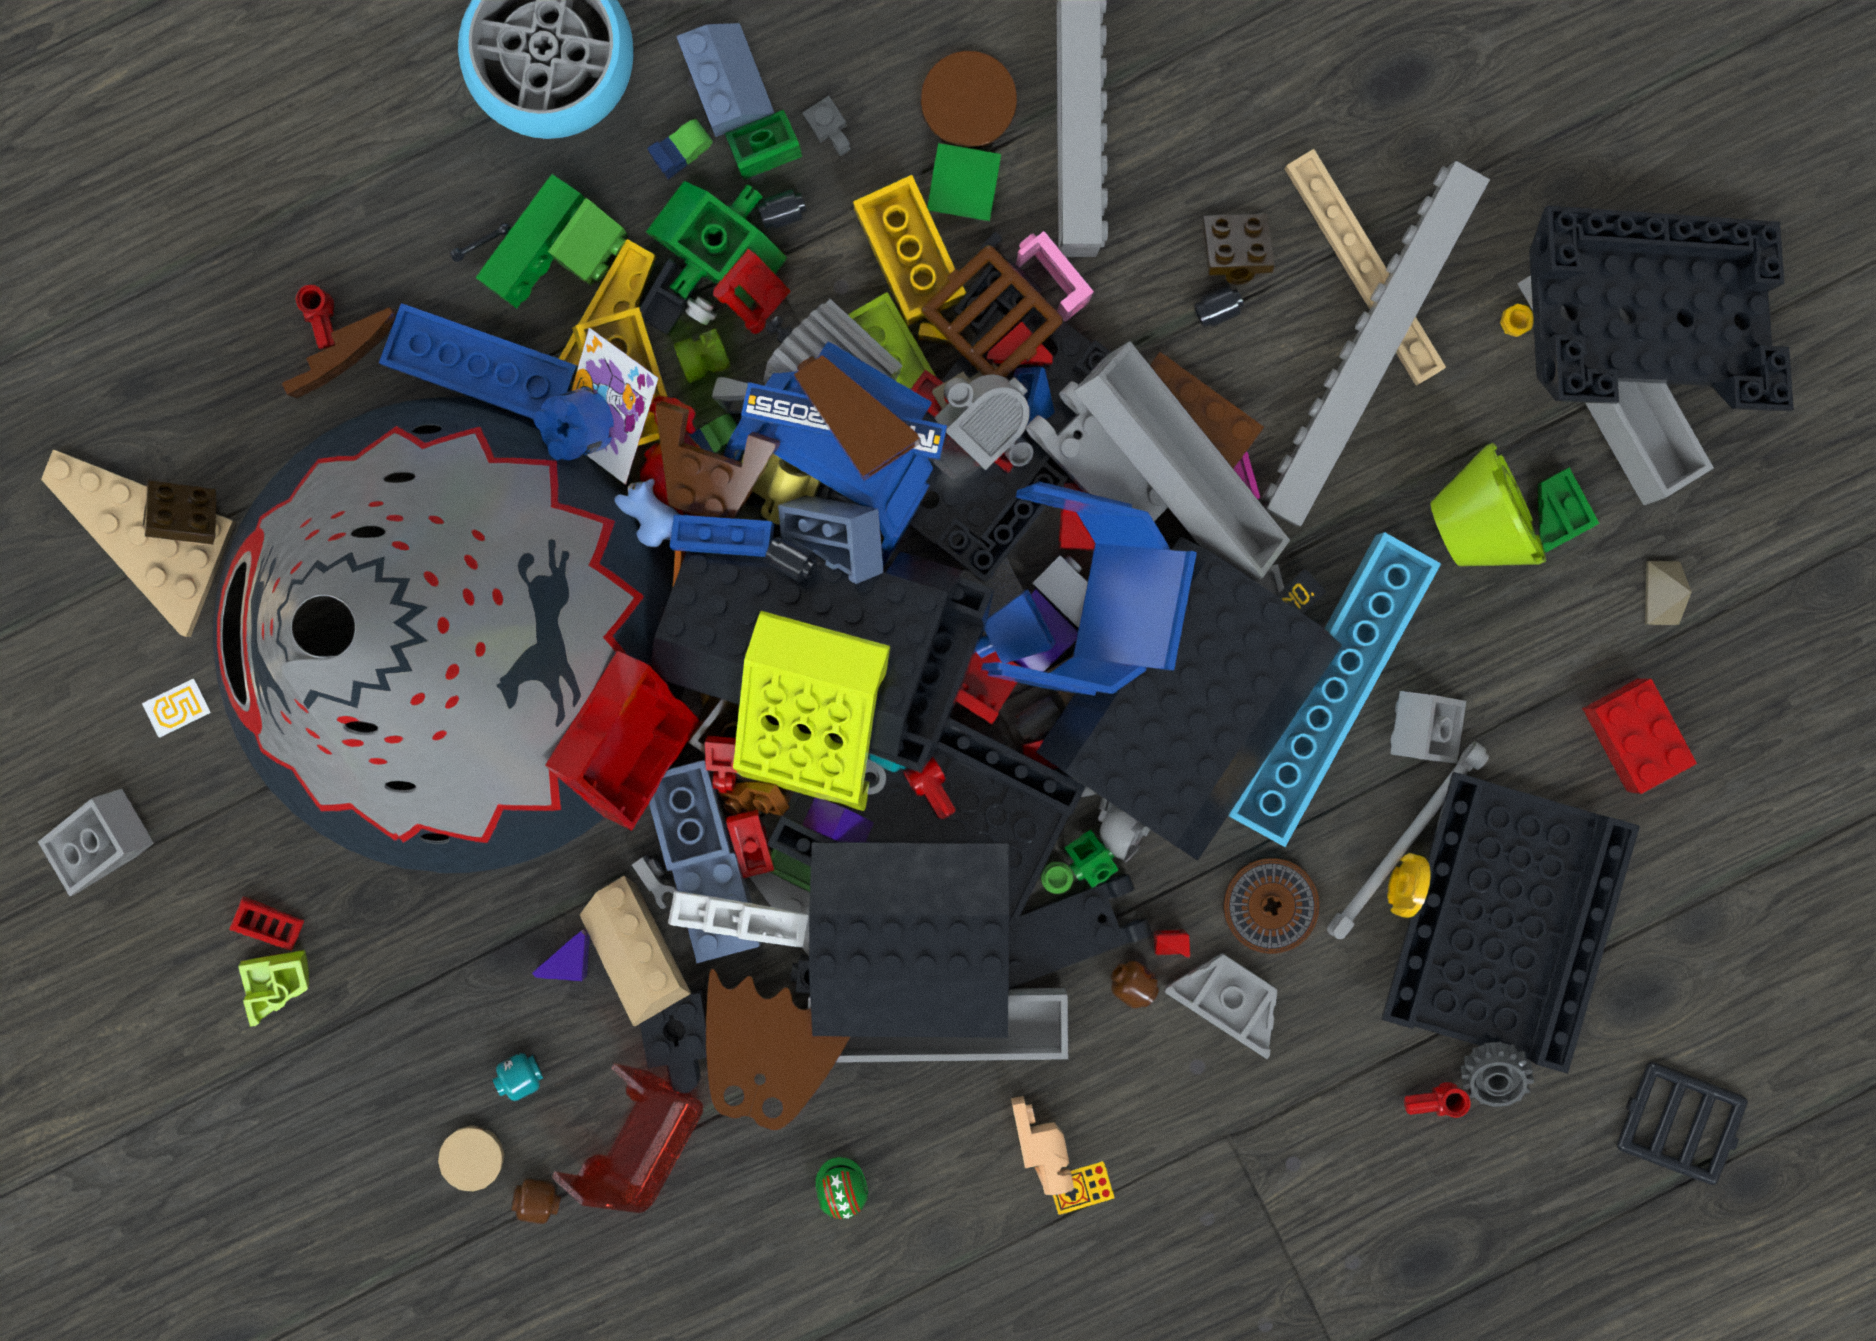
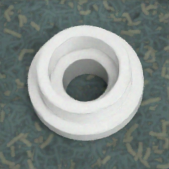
M698 296L696 300L688 299L687 304L689 306L685 312L700 323L707 325L710 319L714 320L717 316L712 311L714 305L704 298Z

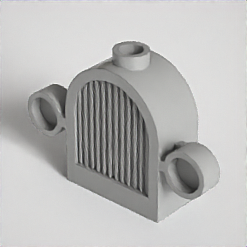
M985 375L973 380L969 384L963 378H953L947 382L944 387V396L949 404L935 419L939 424L947 425L946 433L985 470L1004 452L1008 460L1015 466H1024L1033 457L1032 446L1024 438L1020 437L1029 421V406L1023 396L1028 390L1015 377L1009 381L999 375Z

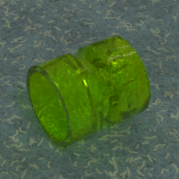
M716 328L699 334L696 341L688 338L674 344L677 357L689 383L705 378L709 370L713 373H718L731 368L727 353Z

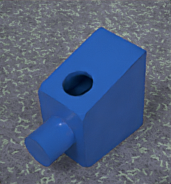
M1028 589L987 618L984 629L986 635L981 637L976 652L983 658L996 651L1001 662L1008 663L1046 652L1053 648L1056 641Z

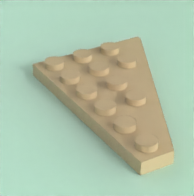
M53 450L41 480L180 635L191 637L236 521L216 514L214 545L145 537L143 517L147 486L68 454Z

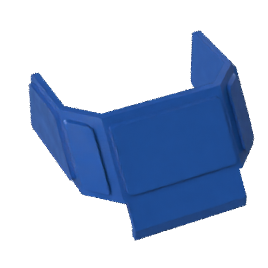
M829 341L817 357L819 358L823 355L893 414L922 420L932 404L931 401ZM798 371L773 373L765 385L805 394L794 376ZM742 417L729 439L724 456L741 462L745 452L747 437L752 432L780 440V446L774 455L859 505L878 508L880 531L885 538L881 544L884 568L905 534L930 486L926 482L933 467L928 457L906 453L866 481H863L834 437Z
M1043 482L1017 490L1016 497L1019 499L1077 512L1095 542L1073 657L1052 672L1047 673L1000 662L983 663L981 670L989 671L988 676L1046 689L1095 696L1096 692L1115 693L1145 672L1147 667L1174 670L1197 552L1170 550L1169 545L1150 514L1146 511L1132 508L1130 503Z

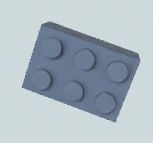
M705 759L668 769L656 793L649 802L667 871L731 854L734 850L717 789H713V772L706 770Z
M735 850L729 855L672 870L677 891L752 903L747 881L742 876ZM688 928L697 963L756 948L762 943L739 939L737 936L704 932L702 929Z

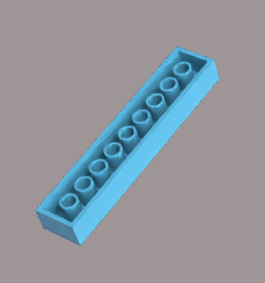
M1385 532L1374 537L1324 628L1342 644V647L1228 815L1229 817L1286 847L1441 563Z

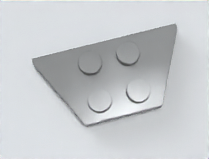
M1223 953L1165 986L1163 991L1264 1058H1269L1271 1030H1273L1274 1024L1273 1011L1277 999V989Z

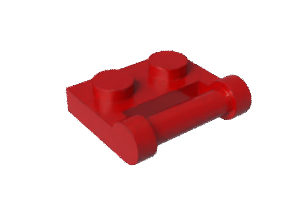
M748 249L717 284L713 295L721 303H726L745 322V327L752 334H758L764 329L766 319L791 291L754 252ZM738 285L758 304L753 312L735 294V288Z

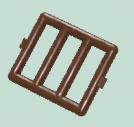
M991 245L985 246L960 271L955 269L947 276L948 282L921 308L922 314L982 376L999 375L1006 378L1021 362L1031 360L1037 354L1036 348L1063 323V317ZM989 261L1002 275L955 320L949 323L937 310ZM1012 284L1024 298L972 347L960 332ZM1035 307L1047 321L994 369L982 355L1029 310Z

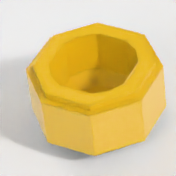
M1517 303L1503 311L1500 324L1505 334L1518 337L1532 329L1533 313L1530 307Z

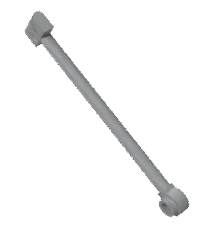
M1477 741L1472 742L1463 751L1452 772L1466 775L1473 767L1479 770L1489 759L1486 748ZM1452 772L1342 914L1337 913L1328 924L1327 932L1337 939H1343L1355 925L1352 922L1443 805Z

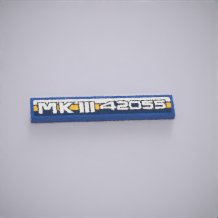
M748 382L741 413L742 417L834 437L805 394ZM895 414L920 437L921 444L908 453L940 460L947 425Z

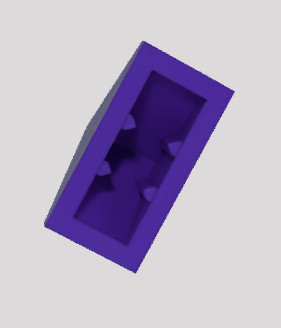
M815 797L802 826L837 842H866L874 822L844 807Z
M586 927L532 972V974L536 978L582 981L586 978L590 936Z

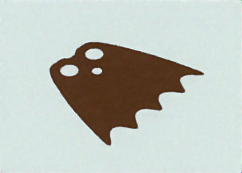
M711 969L707 995L706 1054L709 1089L713 1105L722 1115L735 1119L741 1116H748L753 1118L756 1124L770 1130L782 1129L800 1113L823 1083L850 1037L813 1036L811 1008L806 1010L798 1009L792 1001L789 988L782 989L771 999H765L757 993L751 976L746 977L734 989H727L719 981L716 971ZM758 1073L763 1074L766 1078L765 1083L762 1085H758L754 1081V1077ZM729 1086H738L743 1090L744 1100L740 1105L730 1106L725 1102L724 1092ZM771 1097L779 1099L783 1105L781 1115L776 1118L767 1117L762 1110L764 1101Z

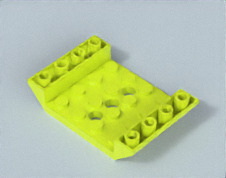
M761 611L744 659L733 768L746 778L776 784L784 789L864 811L870 783L864 781L876 698L878 687L886 675L890 646ZM765 715L774 716L779 721V725L771 724ZM797 724L806 725L810 729L811 734L801 732ZM829 733L838 734L842 738L843 743L834 742Z

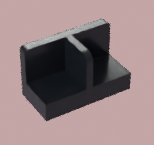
M671 259L667 260L640 307L643 322L667 336L671 335L688 305V299L693 297L701 283V280L697 282L686 300L681 298L679 293L673 292L669 286L683 269L678 267Z

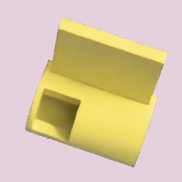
M773 454L764 473L754 485L752 492L766 499L761 509L763 517L780 525L778 505L805 495L816 497L821 482Z

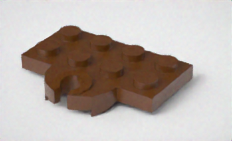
M1159 352L1150 367L1232 469H1234L1264 429V426Z

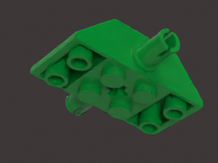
M684 181L647 229L646 233L685 261L686 266L669 286L673 292L679 293L681 298L686 300L688 294L701 277H706L717 285L748 249L754 252L774 274L778 272L787 260V257L759 229L746 220V217L758 201L762 199V195L756 190L752 191L753 188L746 184L733 204L726 206L708 191ZM721 237L722 243L720 245L711 246L709 241L711 238L718 240ZM739 285L735 288V294L751 308L755 301Z

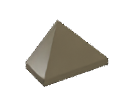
M1646 561L1645 625L1680 624L1692 591L1679 561Z

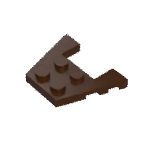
M664 401L656 404L669 506L702 517L736 519L752 493L757 480L767 468L772 455L779 448L781 441L756 432L750 433L747 437L742 463L684 443L689 410Z

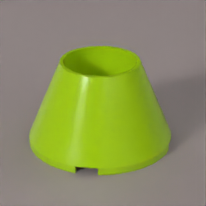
M1490 443L1430 502L1441 537L1458 566L1542 564L1546 562L1545 552L1539 535H1535L1531 523L1533 519L1504 457L1502 454L1497 456L1495 452L1497 446L1494 443Z

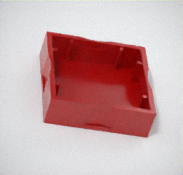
M617 651L545 766L603 817L632 831L656 793L665 773L676 760L694 731L699 719L682 701L676 699L671 694L668 685L648 664Z

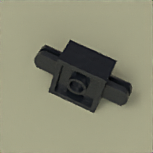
M704 987L691 989V994L640 1023L648 1068L667 1065L670 1085L674 1091L679 1093H688L697 1087L701 1078L698 1059L707 1058V999Z

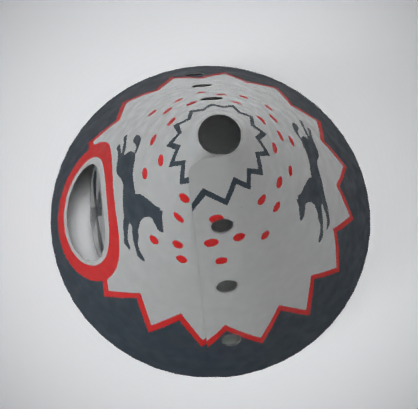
M435 397L405 401L378 408L340 424L319 436L294 455L268 482L254 500L238 527L225 558L217 588L213 617V651L217 681L224 708L240 746L253 768L269 789L293 814L315 831L340 846L374 861L404 869L434 871L437 873H470L494 870L526 862L560 848L581 836L605 817L599 814L557 777L545 764L617 651L642 661L650 667L652 665L654 637L673 589L675 551L670 548V540H663L657 547L641 543L636 535L640 528L639 521L624 513L617 506L614 500L615 496L619 494L628 496L627 488L631 483L635 482L628 476L625 485L587 455L572 460H555L549 455L548 447L544 443L540 430L536 427L533 419L469 397ZM424 425H436L442 428L441 431L432 434H416L412 432L415 428ZM405 472L415 475L413 480L402 483L384 481L386 476L393 473ZM365 526H377L385 530L384 535L375 538H357L351 535L354 530ZM244 561L246 562L247 570L242 599L240 640L247 695L245 705L239 701L230 683L224 659L222 636L223 615L228 590L237 569ZM317 596H330L340 600L349 608L355 622V633L351 644L344 652L338 656L319 657L311 655L299 647L293 637L292 621L297 609L305 601ZM664 681L668 685L671 694L681 701L684 687ZM363 721L375 724L378 729L373 732L361 733L349 729L345 724ZM390 781H405L415 784L416 787L411 790H394L385 784ZM427 833H438L447 835L450 838L444 841H429L420 836Z

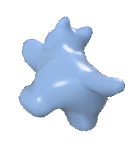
M654 479L646 482L631 483L627 488L628 496L619 494L614 498L617 506L624 513L639 521L640 528L636 532L638 540L651 547L659 546L663 540H671L673 516L680 515L674 508L656 498L653 493Z

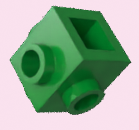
M1091 830L1065 847L1074 861L1069 867L1079 881L1086 878L1092 888L1106 881L1113 873L1118 871V868L1112 861V858L1115 856L1103 843L1099 842Z

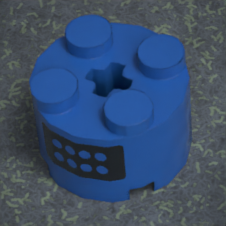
M584 387L547 398L541 405L540 411H537L534 415V423L540 430L542 439L548 447L549 455L555 460H572L603 450L609 445L612 437L608 438L609 428L614 427V420L610 407L600 394H592L590 391H587L589 388Z

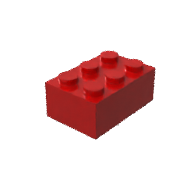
M1638 678L1582 708L1627 792L1642 794L1697 764L1652 679Z

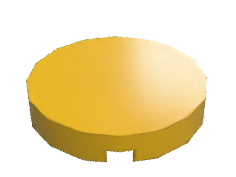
M1412 853L1404 855L1400 859V861H1403L1401 867H1395L1392 871L1387 893L1389 904H1393V908H1391L1392 913L1405 918L1414 916L1421 909L1430 886L1431 873L1427 859Z

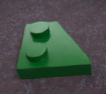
M1570 467L1538 483L1539 537L1545 553L1600 524Z

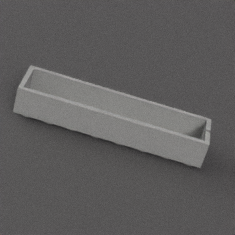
M1057 0L1058 249L1065 257H1096L1100 247H1104L1105 241L1108 238V222L1102 221V215H1104V210L1107 208L1108 203L1107 188H1102L1104 176H1107V156H1101V152L1104 151V143L1107 142V123H1101L1104 111L1107 108V91L1101 90L1107 73L1106 58H1101L1103 56V46H1106L1107 35L1106 25H1101L1103 23V13H1106V0Z
M1530 275L1517 284L1533 310ZM1561 306V315L1567 321H1570L1571 313L1569 309ZM1620 309V319L1625 324H1629L1627 314L1624 310ZM1618 381L1619 403H1586L1643 505L1670 496L1714 468L1665 383Z
M1130 341L1105 356L1091 371V374L1074 390L1075 394L1200 547L1212 552L1254 581L1263 578L1290 539Z
M1065 988L1009 989L1008 1038L850 1037L836 1062L1068 1059L1067 992ZM810 994L808 997V1009L811 1008Z

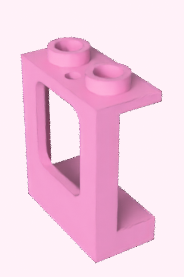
M1044 231L1037 237L1033 233L1020 243L1019 247L1021 249L1017 252L1016 265L1020 268L1035 255L1067 294V297L1060 302L1057 312L1063 317L1065 322L1068 321L1089 303L1094 291Z

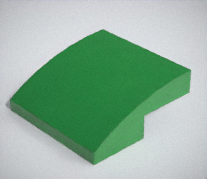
M938 143L927 206L928 211L990 221L1002 153Z

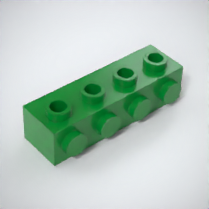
M551 174L481 269L476 279L517 309L521 302L529 297L531 289L538 279L548 271L550 263L554 259L548 251L585 200L584 196Z

